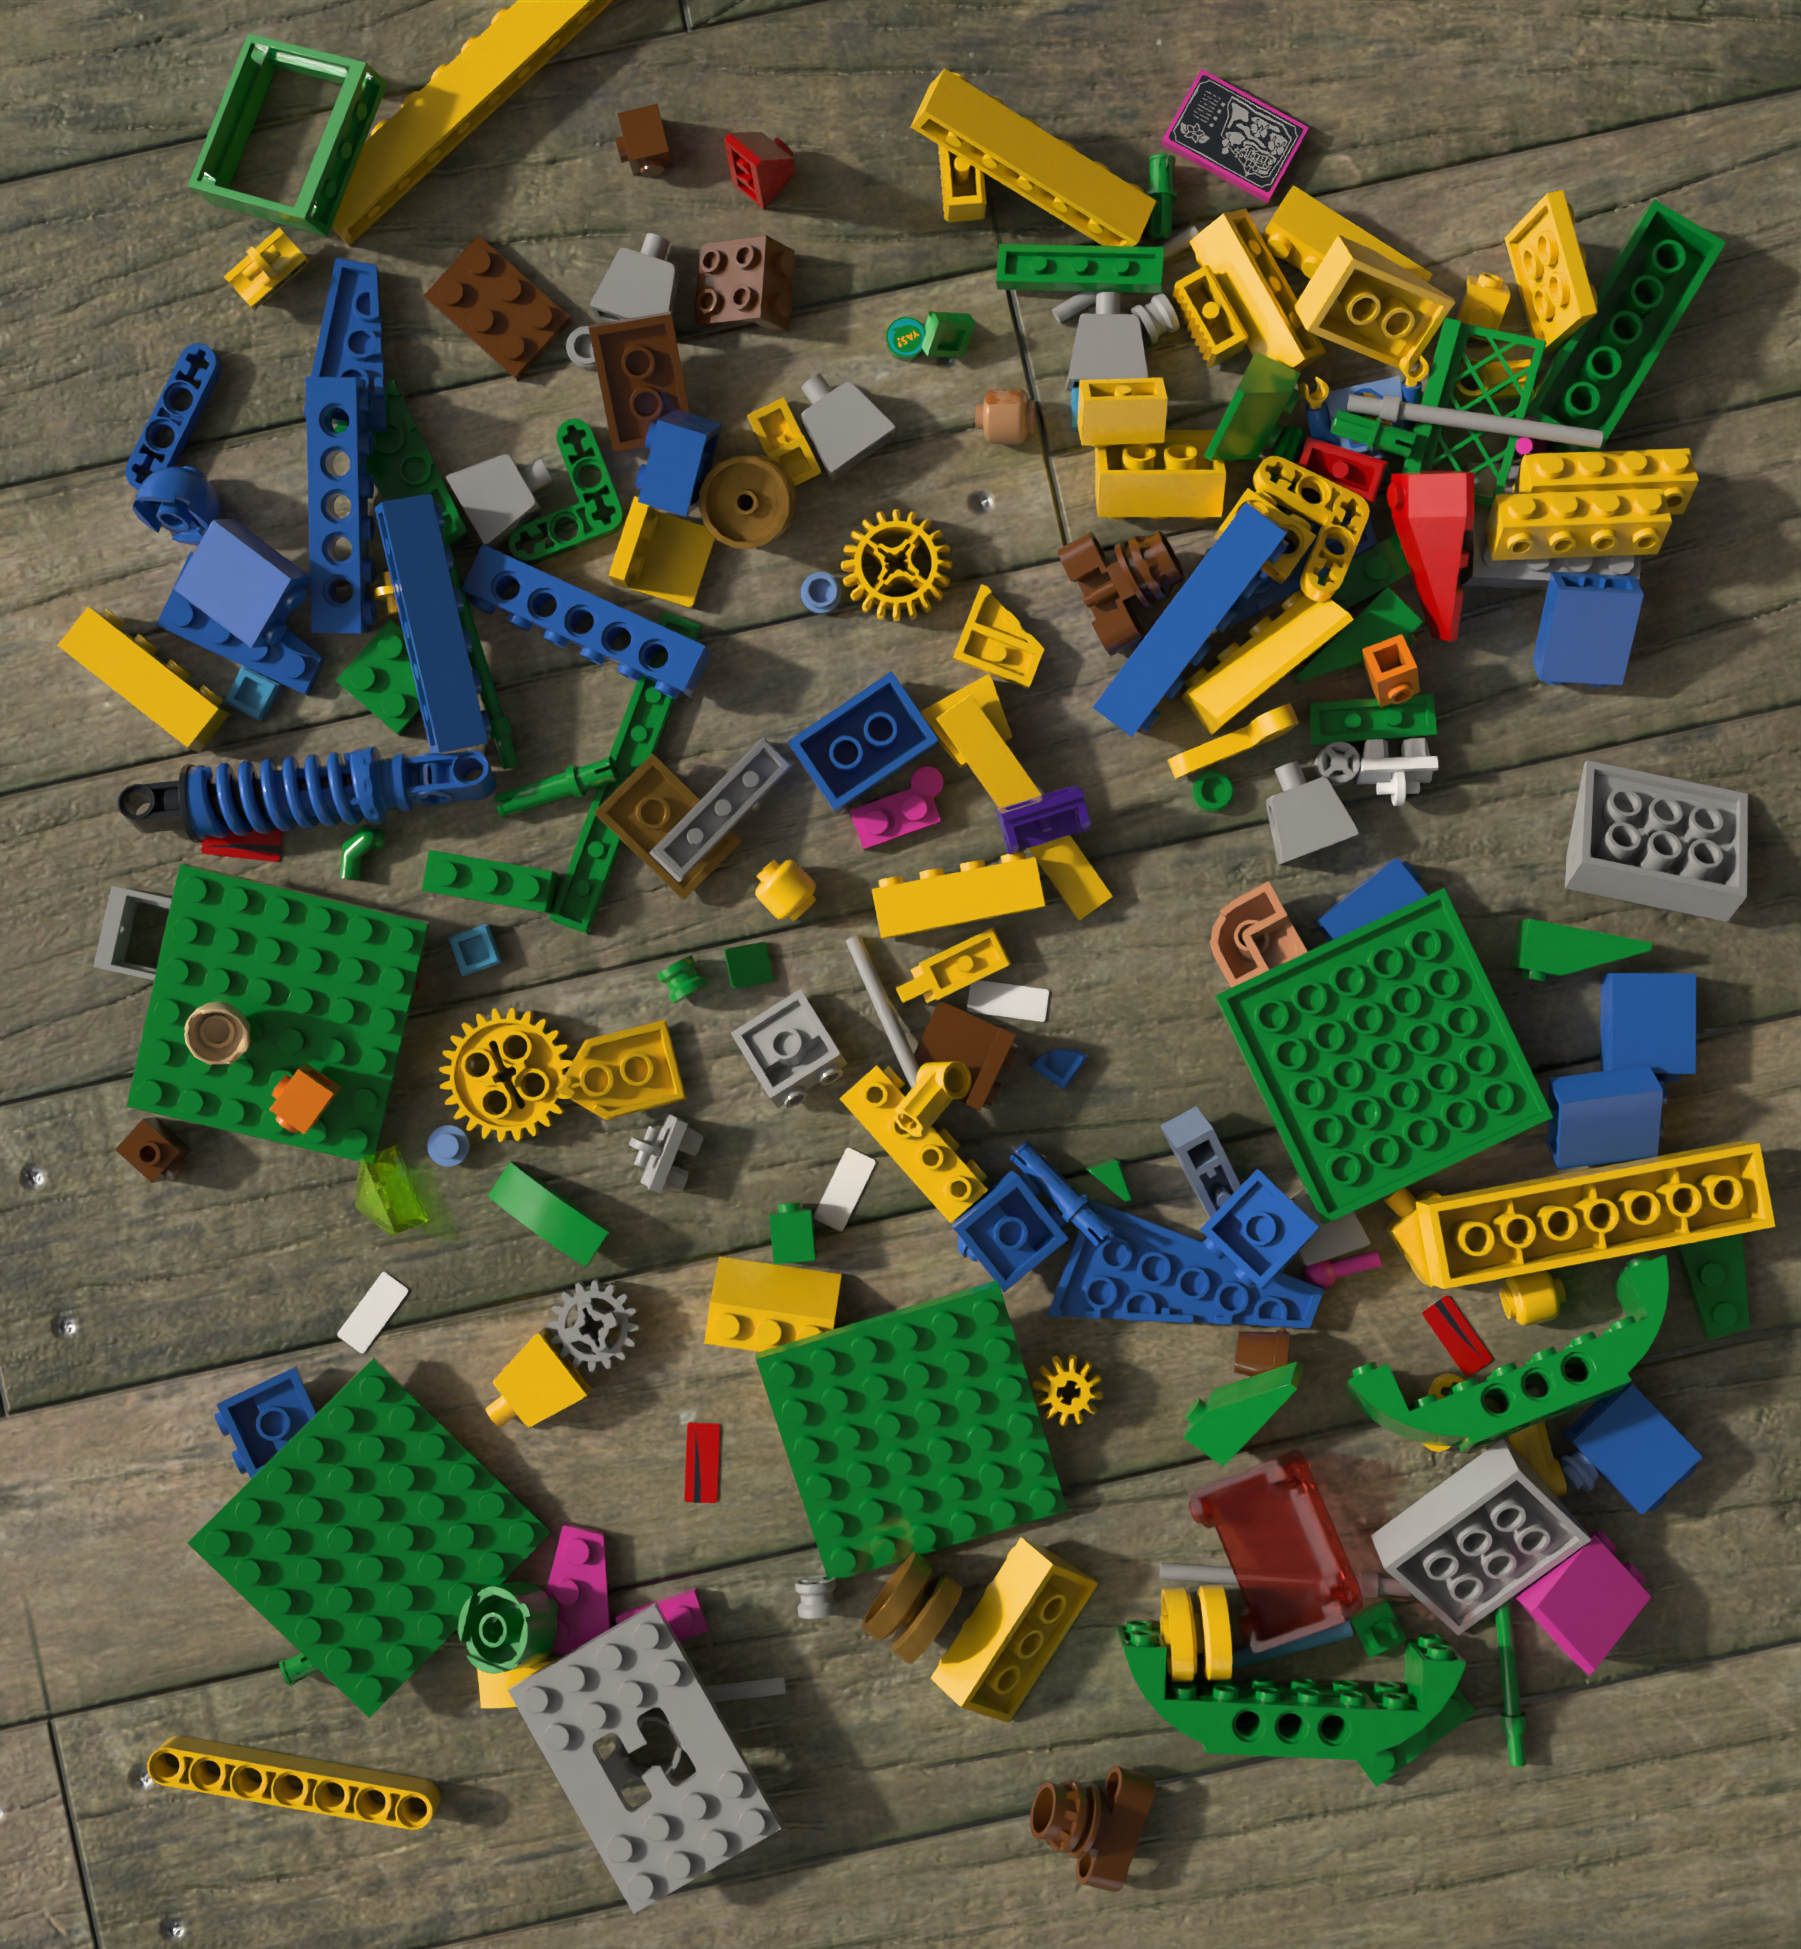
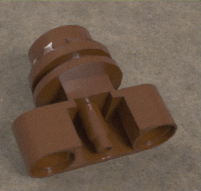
M1161 531L1150 537L1136 535L1128 540L1130 548L1123 542L1116 544L1115 552L1118 561L1110 564L1101 544L1092 532L1058 549L1059 558L1070 581L1078 582L1084 595L1083 602L1086 607L1091 609L1096 619L1091 623L1103 647L1110 656L1145 638L1143 629L1130 602L1138 598L1143 606L1149 610L1155 607L1154 596L1159 601L1168 598L1173 587L1186 579L1174 549Z
M1113 1766L1106 1776L1101 1793H1099L1096 1785L1089 1782L1080 1783L1071 1779L1060 1784L1045 1782L1037 1791L1032 1804L1030 1815L1031 1832L1035 1838L1046 1841L1054 1851L1062 1854L1066 1853L1067 1856L1078 1859L1076 1877L1080 1884L1116 1893L1124 1884L1155 1792L1154 1779L1146 1773Z

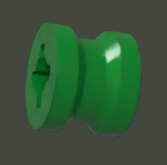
M692 955L674 963L656 975L659 981L666 984L670 990L669 999L672 1004L687 998L708 985L705 977L698 975L695 969L696 961Z

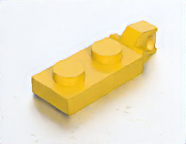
M994 927L920 962L919 966L910 970L914 979L897 987L896 991L902 1003L921 994L926 1003L934 999L937 1001L1011 965V962Z

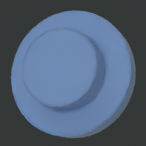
M813 573L802 584V601L814 613H829L841 601V585L829 573Z
M445 1125L432 1132L428 1139L427 1149L434 1162L441 1166L450 1167L461 1163L467 1157L470 1142L467 1134L461 1128L454 1125Z
M1575 1452L1571 1456L1564 1455L1559 1460L1563 1468L1565 1482L1572 1489L1577 1491L1581 1488L1586 1492H1590L1595 1487L1594 1482L1599 1478V1474L1585 1456Z

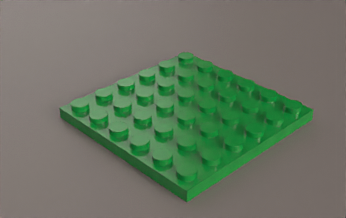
M186 863L179 864L126 1107L373 1164L377 1157L430 922ZM220 1001L230 1003L240 1009L250 1023V1044L248 1050L232 1064L209 1065L194 1057L185 1043L184 1027L188 1018L197 1008L207 1003ZM308 1063L341 1086V1089L312 1129L306 1134L300 1131L293 1133L282 1127L276 1121L277 1115L269 1110L277 1100L271 1094L286 1074L292 1078L300 1067Z
M1445 888L1214 995L1315 1212L1323 1225L1553 1118Z
M998 1280L755 1353L762 1381L828 1580L836 1577L837 1581L906 1560L913 1552H917L919 1555L1067 1511Z
M373 1357L187 1544L370 1718L458 1628L460 1613L465 1602L484 1588L500 1585L551 1533V1529Z

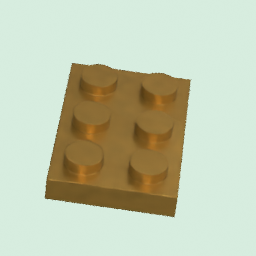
M651 754L594 812L682 900H685L742 842L730 830L680 882L654 859L649 852L700 801L654 754Z

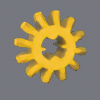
M1069 1354L1067 1366L1062 1365L1058 1355L1053 1356L1052 1361L1056 1368L1053 1372L1045 1365L1039 1367V1372L1047 1378V1381H1033V1388L1044 1392L1034 1398L1036 1406L1049 1404L1043 1413L1044 1417L1048 1420L1060 1411L1059 1424L1061 1426L1067 1425L1069 1414L1074 1415L1077 1424H1082L1084 1420L1080 1411L1083 1408L1092 1415H1095L1097 1412L1096 1407L1089 1399H1103V1392L1101 1390L1091 1388L1098 1385L1102 1378L1100 1374L1087 1376L1092 1368V1363L1088 1360L1084 1361L1076 1369L1077 1357L1075 1354ZM1071 1380L1075 1389L1079 1388L1078 1392H1072L1069 1395V1399H1063L1061 1391L1057 1392L1058 1387H1065L1067 1381Z

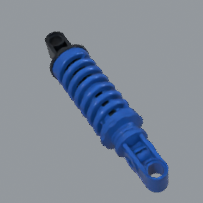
M374 746L354 750L351 753H344L345 763L340 753L331 752L327 757V765L323 766L316 754H310L306 757L305 767L300 768L295 757L288 756L283 761V770H278L275 761L268 758L261 763L260 778H257L252 762L243 761L239 764L237 781L235 780L233 769L228 763H221L217 766L216 783H213L211 767L186 764L181 768L179 781L133 784L126 787L119 795L118 809L142 833L185 829L193 843H203L209 837L226 838L231 832L240 837L247 836L254 829L261 834H269L274 831L275 827L283 832H290L299 824L300 827L306 830H312L320 822L328 828L339 825L342 819L345 823L352 826L359 824L364 816L366 821L383 824L387 820L388 810L400 809L402 812L412 811L414 806L419 805L438 806L449 802L483 800L494 792L497 780L486 757L478 751L469 750L447 754L428 753L416 757H408L405 753L395 754L394 758L382 759L377 747ZM474 770L483 771L477 780H465L470 772ZM150 803L147 811L136 815L137 810L143 804Z

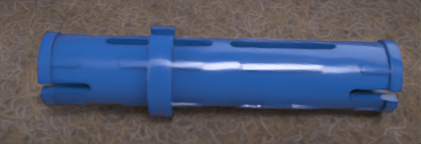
M1029 1141L1021 1144L1015 1150L1017 1154L1013 1153L1009 1159L1026 1173L1036 1186L1063 1212L1062 1218L1067 1223L1073 1222L1096 1248L1107 1241L1110 1237L1108 1234L1112 1235L1116 1229L1090 1205L1091 1199L1086 1194L1081 1195Z

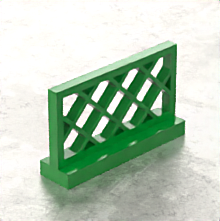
M1445 317L1421 405L1449 409L1452 401L1456 410L1469 411L1487 400L1495 415L1501 416L1491 397L1514 384L1521 396L1518 408L1503 417H1515L1516 419L1525 420L1547 342L1545 340L1464 324L1460 320ZM1470 335L1488 339L1495 353L1472 366L1465 354ZM1494 341L1509 344L1499 350ZM1517 346L1535 349L1530 366L1514 375L1503 355ZM1499 358L1510 378L1487 392L1476 372ZM1464 360L1468 369L1463 373L1459 374L1462 362ZM1473 375L1483 395L1461 408L1453 395L1456 384ZM1527 375L1524 389L1522 390L1518 380ZM1416 421L1414 432H1417L1414 444L1409 445L1412 446L1408 459L1405 460L1402 473L1432 471L1433 466L1448 457L1456 471H1462L1453 454L1475 441L1486 462L1469 472H1474V475L1490 466L1497 479L1493 497L1475 494L1474 492V503L1492 507L1495 496L1504 494L1516 452L1515 445L1520 437L1507 435L1509 437L1507 448L1490 458L1479 438L1489 432L1479 431L1475 433L1474 430L1468 429L1472 436L1449 449L1442 437L1444 425ZM1441 443L1445 452L1436 457L1439 444ZM1504 458L1499 473L1494 463Z

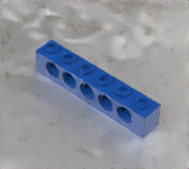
M305 376L310 576L312 577L310 579L311 633L370 632V625H374L376 622V604L374 600H370L369 583H374L376 574L374 558H369V541L374 540L375 524L373 516L368 515V499L373 498L374 480L372 473H367V456H372L373 436L370 430H366V413H371L372 392L370 388L366 387V381L357 377ZM343 409L349 416V426L344 432L338 433L333 427L332 419L337 411ZM341 452H344L350 460V469L343 476L338 475L333 467L334 458ZM340 495H345L351 503V511L343 519L334 510L335 500ZM341 537L348 539L352 545V553L345 561L341 560L335 552L336 542ZM342 579L347 580L353 588V595L348 602L341 601L336 594V586Z
M482 544L461 588L472 598L470 605L490 615H493L494 610L497 609L509 615L506 620L507 622L527 632L530 631L531 626H534L545 632L543 636L545 640L565 649L568 643L582 649L580 653L582 657L599 665H603L605 660L619 666L617 670L619 674L633 681L640 682L642 677L656 683L654 687L656 691L673 699H677L679 694L691 699L712 655L705 645ZM519 583V594L512 600H504L505 589L510 584ZM548 600H556L557 608L555 612L549 617H541V606ZM584 617H593L594 625L592 629L586 634H577L576 627L578 622ZM620 634H630V645L623 651H614L613 642L615 638ZM659 650L668 651V660L664 666L660 668L650 667V658L655 652Z

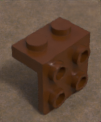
M767 235L702 245L699 250L694 315L696 324L702 327L754 322L774 333L789 332V321L792 312L791 294L795 271V250Z
M942 1002L936 1006L915 1050L914 1056L919 1067L928 1062L959 1061L964 1063L971 1073L972 1083L968 1094L957 1100L981 1111L984 1103L992 1106L1001 1087V1083L995 1081L1001 1066L1009 1069L1019 1046L1012 1043L1016 1036L1015 1034Z

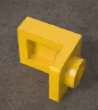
M1484 272L1480 273L1479 278L1468 275L1466 281L1467 290L1456 320H1460L1464 324L1498 331L1511 296L1508 286L1503 284L1504 279ZM1470 335V337L1477 338V339L1484 340V341H1488V339L1480 338V337H1475V336H1471V335Z

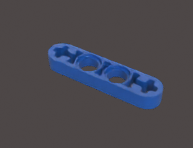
M191 344L181 353L126 465V479L137 490L144 482L138 475L141 468L148 470L151 466L150 470L155 472L160 468L176 466L222 370L221 360L205 344ZM205 356L209 367L207 370L200 368L197 371L192 362L194 359L202 360ZM187 376L190 380L194 378L200 384L199 389H196L189 382L183 381L184 377ZM180 391H190L193 395V402L190 408L185 411H176L172 403L173 397ZM163 427H170L175 432L174 442L167 448L157 447L154 440L157 431ZM150 449L158 456L165 458L164 461L161 463L156 458L150 457L147 454L148 450Z

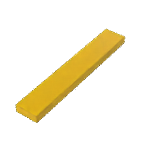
M968 694L935 718L998 808L1041 796L1037 787L971 694ZM1070 835L1027 848L1032 856L1036 857V861L1079 921L1113 897Z

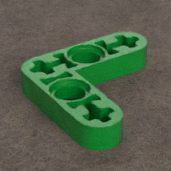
M576 418L566 420L559 426L556 434L559 450L580 503L520 525L513 530L509 537V549L517 560L527 565L538 564L613 535L623 526L625 516L594 433L583 420ZM577 430L580 435L586 434V437L581 439L583 449L587 456L592 452H595V456L584 457L579 460L577 451L572 443L565 444L566 441L571 439L569 432ZM572 460H578L573 465L571 463ZM586 467H596L602 473L600 483L593 488L582 486L579 481L582 470ZM607 490L610 491L609 495H602ZM601 495L609 511L616 510V513L611 515L612 523L604 525L602 520L595 521L594 518L600 515V511L593 497ZM586 498H593L588 503L586 502ZM566 519L573 520L578 524L577 535L569 541L560 540L556 536V526L559 522ZM544 527H547L548 535L555 544V546L548 548L545 540L534 545L535 552L529 555L524 549L518 550V547L524 544L522 537L529 535L532 540L545 537L541 531Z

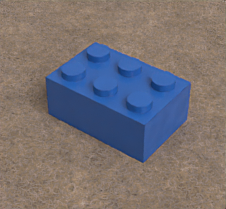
M891 671L790 739L788 743L837 815L938 746L939 740Z

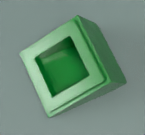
M766 941L724 949L732 990L774 982Z
M1112 1158L1086 1167L1087 1171L1125 1202L1131 1200L1130 1197L1132 1195L1120 1161Z

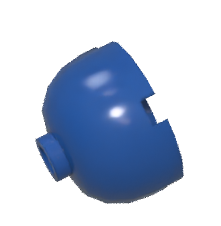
M190 466L182 468L168 467L158 469L144 480L137 491L133 511L139 520L155 532L159 533L160 528L163 527L169 531L176 532L172 536V540L184 544L199 545L212 520L220 519L221 503L214 487L206 480L205 475L201 471Z

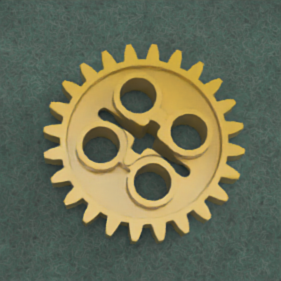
M499 1008L492 1009V1021H489L483 1013L476 1014L478 1027L475 1028L468 1022L461 1024L466 1036L463 1038L452 1035L450 1039L457 1046L456 1051L445 1050L442 1053L445 1057L452 1060L451 1066L439 1068L440 1072L450 1075V1080L442 1083L440 1089H452L453 1095L445 1101V1104L453 1105L458 1103L460 1108L454 1115V1118L457 1120L468 1116L470 1118L466 1128L468 1131H472L479 1125H482V1138L484 1139L489 1138L492 1132L497 1130L499 1142L506 1141L509 1131H512L516 1141L523 1140L524 1128L532 1136H536L539 1134L537 1122L540 1121L543 1125L551 1127L553 1121L549 1113L551 1111L557 1114L565 1112L558 1103L559 1098H569L555 1090L565 1075V1069L569 1068L573 1060H563L562 1054L570 1048V1045H556L555 1041L560 1036L561 1031L555 1030L547 1034L545 1030L549 1020L546 1018L540 1020L536 1025L532 1024L534 1018L532 1011H527L521 1020L518 1019L517 1008H510L506 1019H504ZM516 1035H520L527 1042V1052L520 1059L511 1056L508 1050L509 1041ZM492 1041H496L505 1067H514L517 1074L513 1075L511 1079L517 1092L525 1102L523 1109L517 1104L516 1095L509 1081H500L499 1075L504 1072V1068L491 1049L490 1043ZM478 1053L484 1054L490 1063L488 1072L482 1077L476 1075L471 1069V1060ZM532 1073H538L545 1081V1089L539 1096L531 1095L526 1089V1079ZM495 1090L504 1093L507 1098V1107L501 1114L493 1112L488 1104L489 1096Z

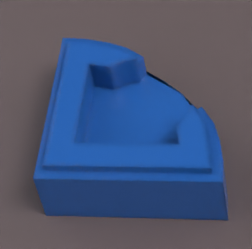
M1055 1049L1039 1056L1030 1067L1065 1090L1087 1058V1055L1072 1049Z

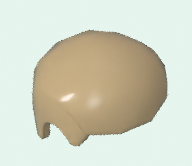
M215 1001L197 1008L188 1018L184 1027L185 1043L194 1057L209 1065L232 1064L248 1050L250 1044V1023L240 1009L227 1002Z

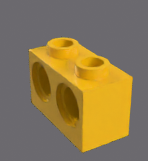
M1247 488L1218 529L1214 538L1219 539L1243 505L1250 501L1286 528L1288 532L1284 537L1289 538L1294 544L1293 553L1281 554L1274 565L1266 560L1260 568L1261 571L1282 585L1316 538V535L1310 531V524L1303 518L1295 514L1288 516L1276 508L1277 502L1270 495L1261 490L1253 492Z

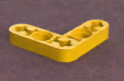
M1269 456L1262 461L1253 475L1254 488L1256 491L1261 490L1270 495L1277 504L1322 525L1301 574L1300 587L1305 596L1317 602L1326 601L1334 595L1343 582L1369 518V506L1365 499L1357 493L1285 458ZM1271 472L1278 475L1277 483L1270 480ZM1292 481L1297 483L1292 491L1288 490ZM1303 488L1314 489L1320 496V503L1313 504L1306 501L1302 496L1301 490ZM1346 508L1352 511V519L1346 527H1343L1340 524L1346 514L1344 510ZM1331 538L1338 540L1344 547V554L1336 555L1331 553L1326 547L1325 540ZM1324 566L1329 567L1330 569L1324 579L1325 586L1317 583V575Z
M1291 703L1258 716L1244 728L1168 759V763L1175 779H1179L1279 738L1298 725L1299 721Z

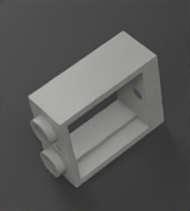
M111 886L93 967L154 980L157 968L126 962L125 958L138 902L170 909L172 898L124 887Z

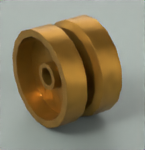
M740 455L720 462L706 475L699 491V511L705 527L718 541L732 548L753 549L778 539L790 527L797 512V491L792 477L780 463L764 455ZM743 494H748L753 498L754 504L751 509L746 510L743 506L746 502L742 498Z
M917 1552L911 1553L895 1570L875 1598L861 1624V1629L877 1641L884 1640L895 1632L892 1638L891 1652L907 1664H911L918 1659L932 1643L952 1614L963 1591V1587L946 1574L936 1577L929 1583L932 1576V1564Z

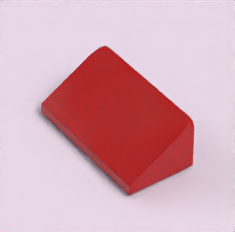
M1307 437L1299 466L1357 493L1365 500L1374 502L1378 497L1388 461Z

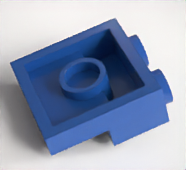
M1257 1169L1202 1226L1200 1231L1208 1237L1203 1244L1220 1260L1227 1256L1238 1266L1233 1273L1246 1286L1253 1289L1257 1285L1261 1289H1266L1294 1260L1293 1257L1310 1241L1321 1227L1262 1171Z
M1010 1171L980 1197L981 1201L951 1225L994 1281H999L1003 1292L1007 1291L1068 1240L1061 1230L1065 1225L1061 1216L1051 1205L1044 1208L1036 1198L1041 1193L1036 1184L1026 1173L1020 1177L1013 1171Z
M296 1366L217 1403L219 1412L215 1413V1419L224 1436L230 1434L237 1450L232 1451V1456L241 1474L248 1472L251 1479L318 1412Z

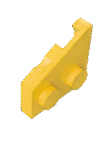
M981 584L952 660L1029 690L1044 648L1031 634L1026 632L1020 625L1019 620L1004 608L994 597L992 591L986 585Z

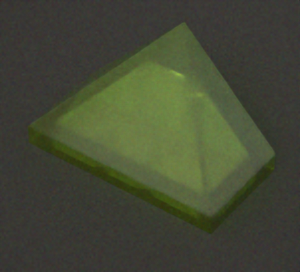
M397 1145L359 1160L355 1208L390 1236L429 1221Z

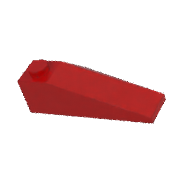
M1435 470L1391 474V484L1387 490V501L1392 509V518L1431 637L1445 641H1457L1463 600V591L1457 580L1458 573L1468 565L1469 553L1463 551L1462 544L1464 530L1473 529L1474 472Z

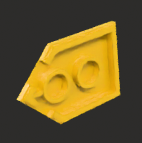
M666 1019L586 1039L555 1091L605 1120L686 1100Z

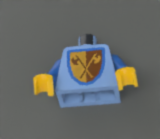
M1422 355L1420 356V365L1418 369L1412 372L1408 371L1409 358L1404 356L1400 360V370L1406 377L1402 382L1400 376L1329 391L1327 383L1316 376L1317 389L1310 395L1308 386L1301 382L1298 390L1301 391L1300 396L1309 402L1305 409L1311 437L1387 461L1386 454L1391 452L1375 447L1367 450L1368 445L1332 434L1331 425L1334 416L1338 410H1347L1349 394L1383 399V395L1401 397L1400 402L1420 404L1422 383L1420 381L1427 376L1429 371V365ZM1350 412L1373 420H1377V417H1379L1376 415ZM1397 419L1396 423L1381 421L1382 423L1411 432L1415 421ZM1396 440V442L1404 444L1403 441ZM1388 463L1383 478L1390 475Z

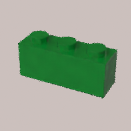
M429 850L421 891L551 914L555 902L559 874L543 869Z

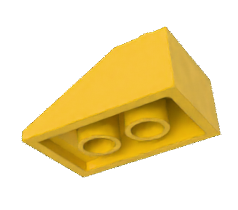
M1338 235L1296 302L1294 309L1307 332L1400 369V360L1407 356L1410 361L1408 371H1410L1455 304V301L1452 297L1373 249Z

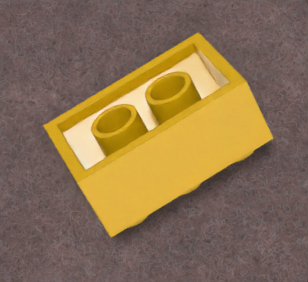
M1165 430L1164 443H1151L1143 447L1132 444L1109 445L1104 448L1095 447L1097 516L1108 517L1114 520H1121L1126 517H1149L1155 520L1167 517H1190L1198 520L1208 517H1222L1226 481L1224 460L1211 461L1203 457L1216 430Z
M719 1256L710 1299L704 1344L761 1352L833 1330L842 1273Z

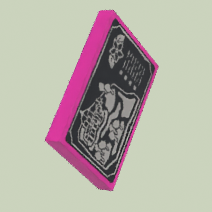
M1201 69L1160 145L1268 204L1309 127Z

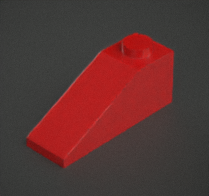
M763 132L728 133L724 138L732 183L764 210L795 174L794 159L792 158L794 154L782 140L775 137L772 141Z

